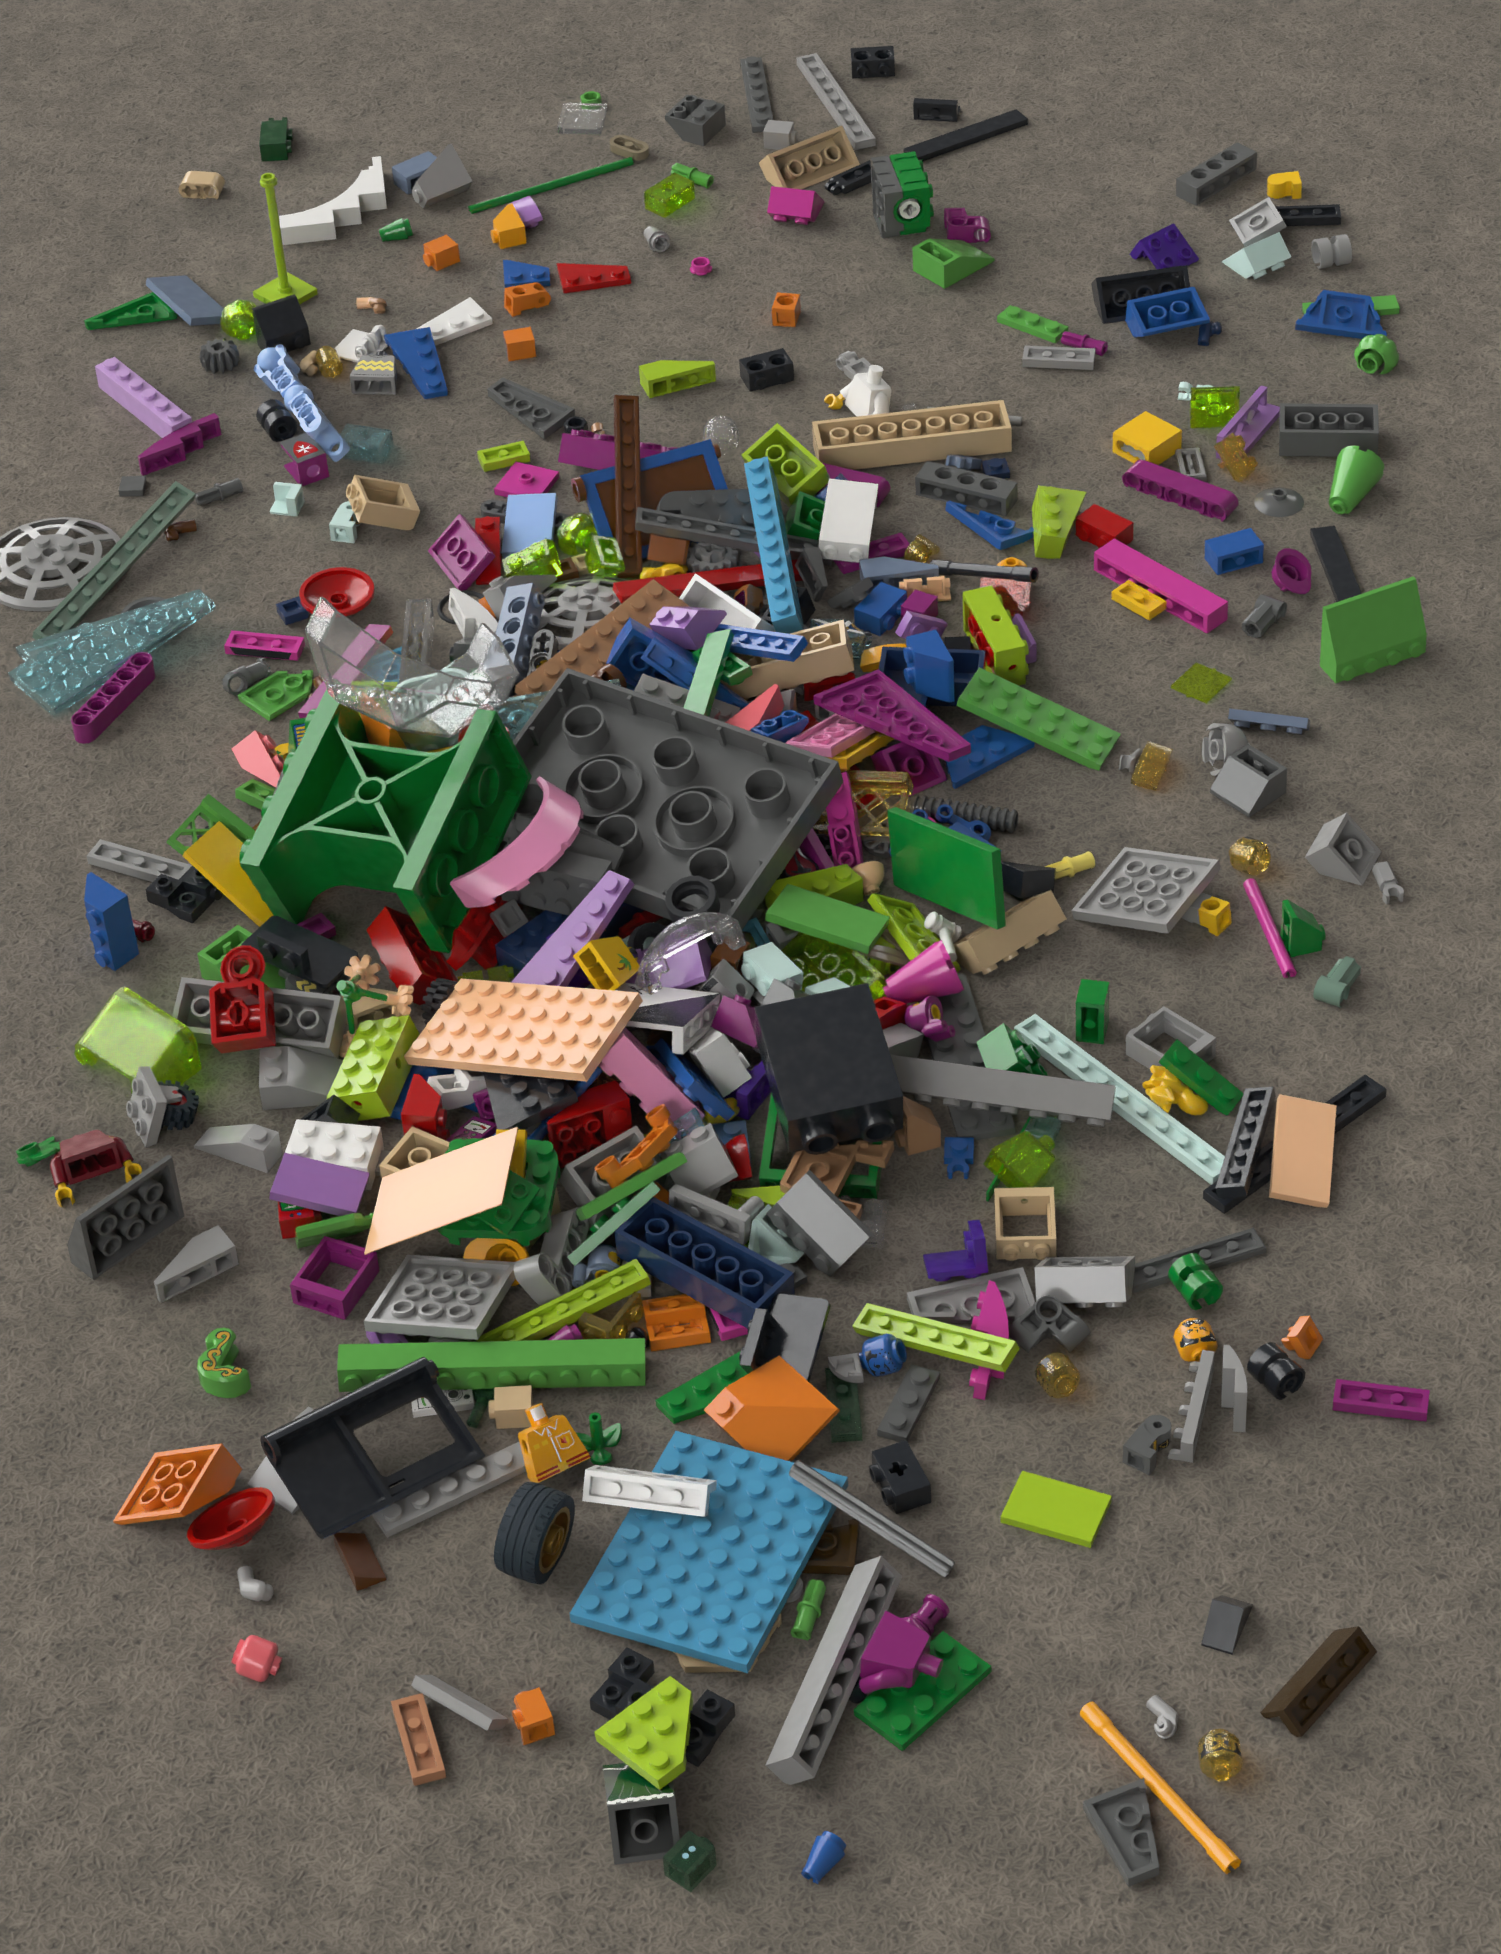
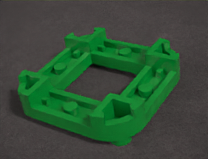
M454 1139L449 1143V1148L444 1154L484 1139ZM527 1140L525 1164L527 1173L525 1179L538 1186L540 1191L508 1237L474 1216L442 1226L436 1230L448 1238L449 1243L460 1245L461 1238L517 1239V1242L522 1247L529 1246V1240L537 1238L544 1232L549 1233L552 1227L551 1212L557 1180L561 1178L558 1156L553 1148V1144L549 1141Z

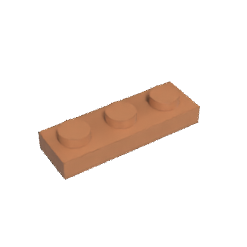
M423 1693L391 1701L392 1711L414 1786L446 1778L444 1764Z

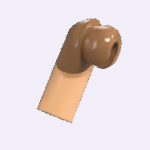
M362 297L356 299L357 309L373 308L375 314H384L386 312L385 307L387 303L382 298Z

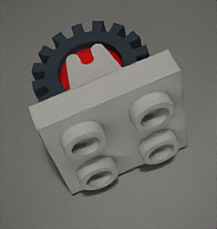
M140 1066L138 1068L137 1076L132 1081L133 1092L131 1100L127 1102L126 1106L127 1115L129 1118H132L136 1134L141 1137L145 1147L157 1144L160 1129L163 1126H168V1130H173V1127H176L177 1130H182L183 1126L185 1128L190 1127V1124H193L199 1105V1096L195 1095L196 1091L194 1089L189 1090L190 1086L186 1084L182 1087L180 1086L181 1082L178 1081L175 1084H171V1080H166L165 1084L162 1081L157 1082L150 1066Z

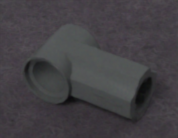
M1261 594L1255 603L1254 611L1242 623V630L1248 636L1254 638L1262 637L1273 623L1278 624L1279 622L1277 621L1281 617H1285L1287 603Z

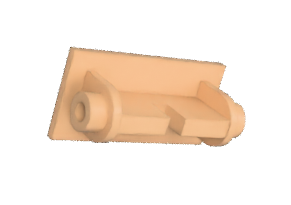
M944 576L928 577L927 585H922V578L904 579V582H899L898 588L907 591V598L916 589L938 596V602L951 600L950 578H945Z

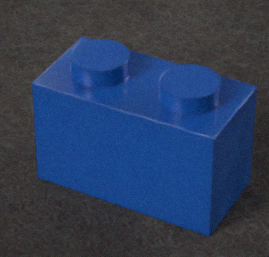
M1248 528L1205 540L1204 558L1214 572L1220 575L1263 563L1264 544L1254 531Z
M880 582L854 608L855 626L864 631L869 630L872 634L881 636L886 630H891L895 621L901 616V605L907 600V591Z

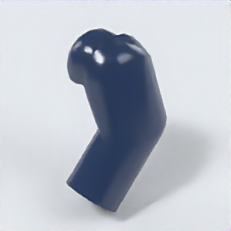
M1210 321V323L1200 325L1198 346H1209L1210 337L1213 334H1221L1222 325L1220 322L1213 323V321Z

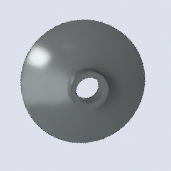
M1273 487L1259 492L1254 499V504L1265 515L1287 517L1299 512L1304 505V500L1298 492L1292 489Z

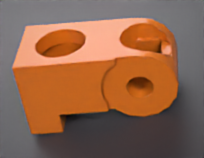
M538 282L507 287L504 290V307L512 317L520 315L523 310L549 305L551 301V295Z

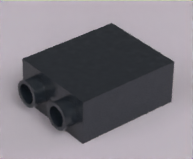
M868 983L755 1007L756 1041L789 1153L805 1150L806 1153L812 1155L824 1154L834 1149L839 1142L862 1138L867 1142H879L892 1136L895 1130L903 1129V1094Z

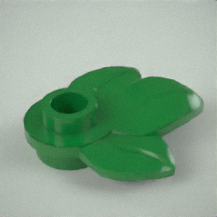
M52 1136L39 1144L37 1142L26 1144L16 1151L18 1155L17 1162L18 1164H25L27 1167L32 1166L42 1159L59 1152L60 1142H55V1137Z

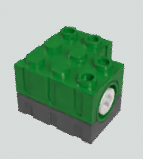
M915 151L893 154L890 157L889 155L872 157V210L881 237L886 238L926 232V227H930V217H934L933 205L930 203V198L933 197L932 184H928L927 172H924L922 160H918Z

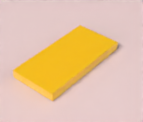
M218 821L191 845L182 856L260 927L274 915L262 900L260 893L247 873L241 868L239 856L243 842Z

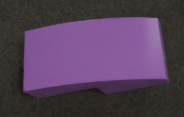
M530 196L511 202L526 229L537 226L538 222L543 220L538 207Z

